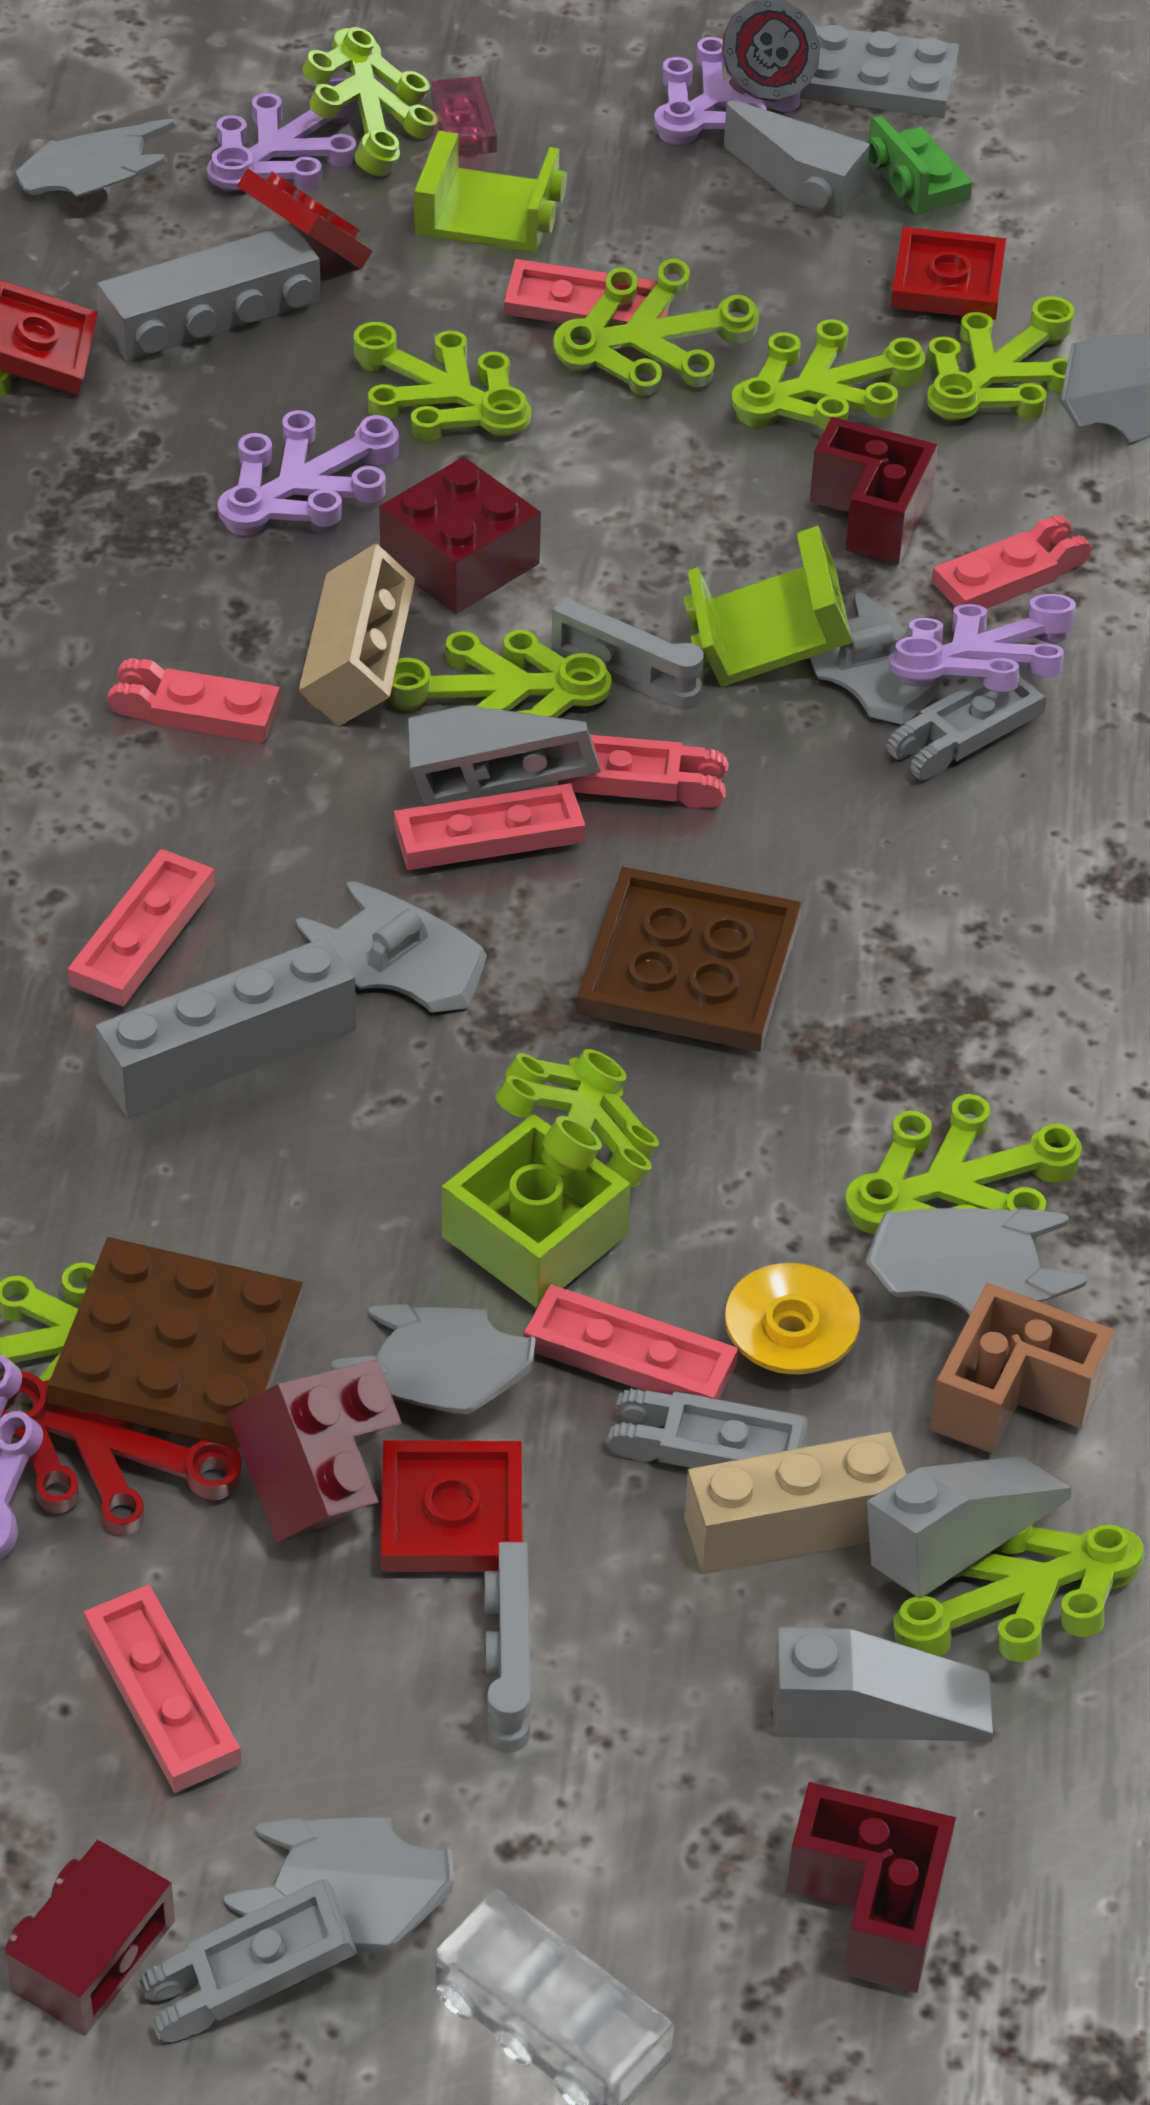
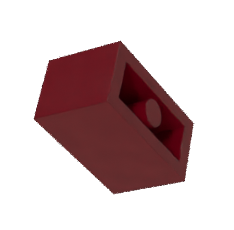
M97 1839L80 1861L73 1859L61 1870L53 1885L51 1897L35 1917L31 1915L24 1917L12 1931L5 1948L11 1991L86 2036L175 1922L172 1882Z

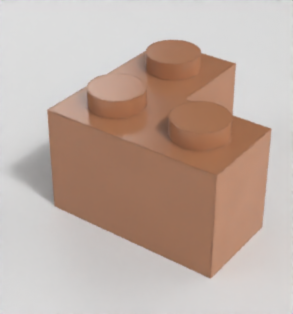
M987 1282L937 1378L929 1430L993 1454L1017 1405L1082 1429L1105 1381L1115 1329Z

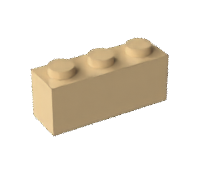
M377 543L326 573L298 690L314 708L323 712L338 727L390 697L415 578Z
M891 1431L688 1469L684 1519L702 1575L870 1543L867 1500L906 1476Z

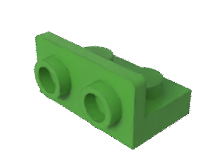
M883 116L871 118L869 139L866 140L867 143H870L868 162L872 168L880 172L892 186L895 194L898 197H902L917 215L971 199L973 182L922 126L897 133Z

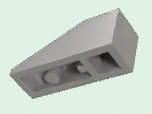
M730 99L726 104L724 147L792 203L841 219L866 187L870 143Z
M469 705L408 718L410 769L425 806L480 798L601 772L600 762L587 724L584 721Z
M1022 1456L919 1467L867 1500L871 1566L921 1599L1071 1499V1487Z
M778 1627L773 1669L774 1737L992 1741L993 1727L989 1672L853 1629Z

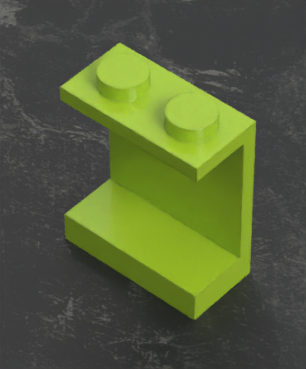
M438 131L414 191L415 234L537 253L543 233H551L553 230L556 215L555 201L562 202L565 195L567 172L559 170L560 148L549 147L538 179L458 168V133Z
M818 525L796 533L804 567L713 598L699 567L688 570L692 594L684 596V604L693 628H699V633L691 635L692 644L697 645L703 651V668L711 666L720 687L853 643L836 566Z

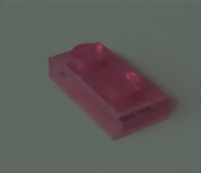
M481 76L431 80V101L438 118L439 131L458 133V156L470 158L479 154L497 153V133Z

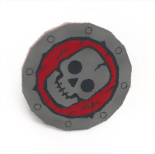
M756 0L749 2L731 17L723 33L721 54L726 71L731 77L729 84L740 94L747 93L756 99L778 101L792 97L807 86L819 66L820 43L815 26L804 11L786 0Z

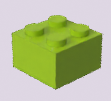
M533 1113L442 1185V1237L537 1308L550 1284L564 1288L628 1235L631 1183L596 1158H594L587 1170L578 1171L573 1177L561 1175L551 1169L541 1157V1153L545 1149L542 1140L551 1128V1125Z

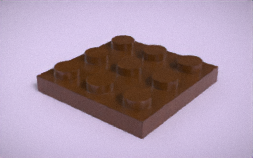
M622 866L577 996V1014L761 1052L801 919L802 902Z
M107 1237L48 1383L47 1403L240 1448L227 1412L271 1388L302 1300L303 1282Z

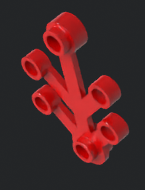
M21 1371V1386L17 1393L8 1399L1 1415L2 1417L9 1413L7 1410L12 1405L23 1403L31 1407V1410L25 1412V1414L41 1426L43 1431L42 1443L28 1460L37 1476V1501L44 1510L50 1513H64L73 1508L79 1497V1488L75 1472L69 1467L61 1465L48 1432L74 1440L101 1496L102 1523L114 1535L127 1536L133 1534L141 1527L144 1520V1503L140 1494L129 1488L113 1454L185 1478L189 1488L196 1495L208 1500H218L231 1495L238 1488L241 1481L242 1457L237 1447L202 1439L189 1449L128 1428L136 1423L47 1403L50 1379L42 1381L36 1375L29 1372ZM26 1426L18 1428L12 1435V1438L19 1439L20 1441L25 1434ZM216 1469L223 1472L226 1477L221 1480H207L201 1475L207 1470ZM56 1482L64 1483L70 1488L68 1492L59 1496L51 1495L45 1490L47 1486ZM118 1505H128L135 1510L133 1515L127 1518H117L110 1511Z

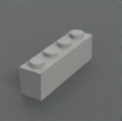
M288 224L97 283L100 326L126 362L321 302L320 259L292 224Z
M327 937L103 1021L95 1025L100 1077L126 1118H130L356 1029L355 977Z

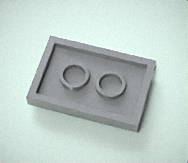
M814 25L820 43L819 66L810 83L801 90L800 99L945 118L957 64L959 44L944 42L937 38L918 39L895 36L885 31L872 33L849 30L839 25Z

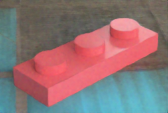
M515 259L504 300L505 315L561 324L571 319H585L604 294L608 273ZM637 278L638 286L635 299L629 304L621 305L607 327L627 324L657 284V281ZM623 282L613 285L618 290L630 288L628 284ZM670 304L660 318L667 317Z
M571 783L394 811V829L407 870L585 842V822Z
M160 849L67 968L69 986L124 1007L216 886L215 869Z
M552 1284L549 1285L524 1332V1337L529 1338L533 1336L536 1339L534 1349L536 1354L643 1391L648 1390L673 1395V1392L676 1391L720 1400L737 1365V1347Z
M150 1584L83 1611L85 1628L174 1793L241 1764V1750Z

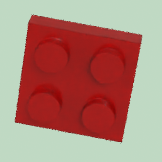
M247 168L237 184L238 188L362 269L373 252L356 240L361 231L360 229L326 208L302 190H298L297 187L271 171L267 179H264Z
M902 227L890 308L906 309L916 313L932 312L962 317L970 312H982L996 320L1007 238Z
M0 280V371L42 383L53 389H60L78 395L85 375L98 311Z
M383 1440L381 1572L498 1571L499 1542H523L522 1441Z

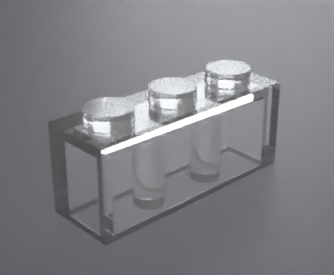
M497 1888L436 1949V1989L444 2004L460 2018L470 2020L473 2017L493 2032L501 2048L513 2060L525 2066L532 2063L552 2078L558 2091L571 2105H631L671 2060L674 2026L672 2021Z

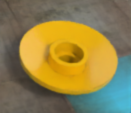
M778 1263L759 1268L746 1275L736 1284L726 1303L725 1324L729 1338L734 1346L751 1362L778 1373L808 1374L831 1367L850 1352L858 1337L860 1312L856 1299L848 1287L829 1272L806 1264Z

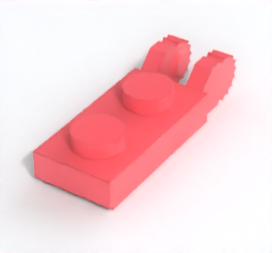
M1059 514L1057 516L1053 515L1050 519L1040 520L1029 533L1024 531L933 567L932 583L955 607L962 604H976L989 608L1054 582L1058 576L1072 571L1073 568L1077 569L1080 565L1083 566V563L1087 562L1088 557L1091 556L1090 553L1093 551L1091 549L1092 545L1080 535L1069 539L1072 525Z
M129 658V660H124L120 664L116 676L119 678V684H114L113 688H110L106 700L109 703L108 707H111L112 712L115 711L117 715L120 714L124 717L130 716L133 719L151 721V725L263 743L267 739L280 704V687L168 668L164 671L152 660L142 659L140 661L137 658Z
M590 735L600 762L601 772L558 781V785L571 783L575 793L677 801L679 799L688 808L700 809V807H705V809H714L715 806L719 807L725 798V783L721 781L723 777H726L729 762H727L728 757H725L724 753H720L719 750L682 746V742Z

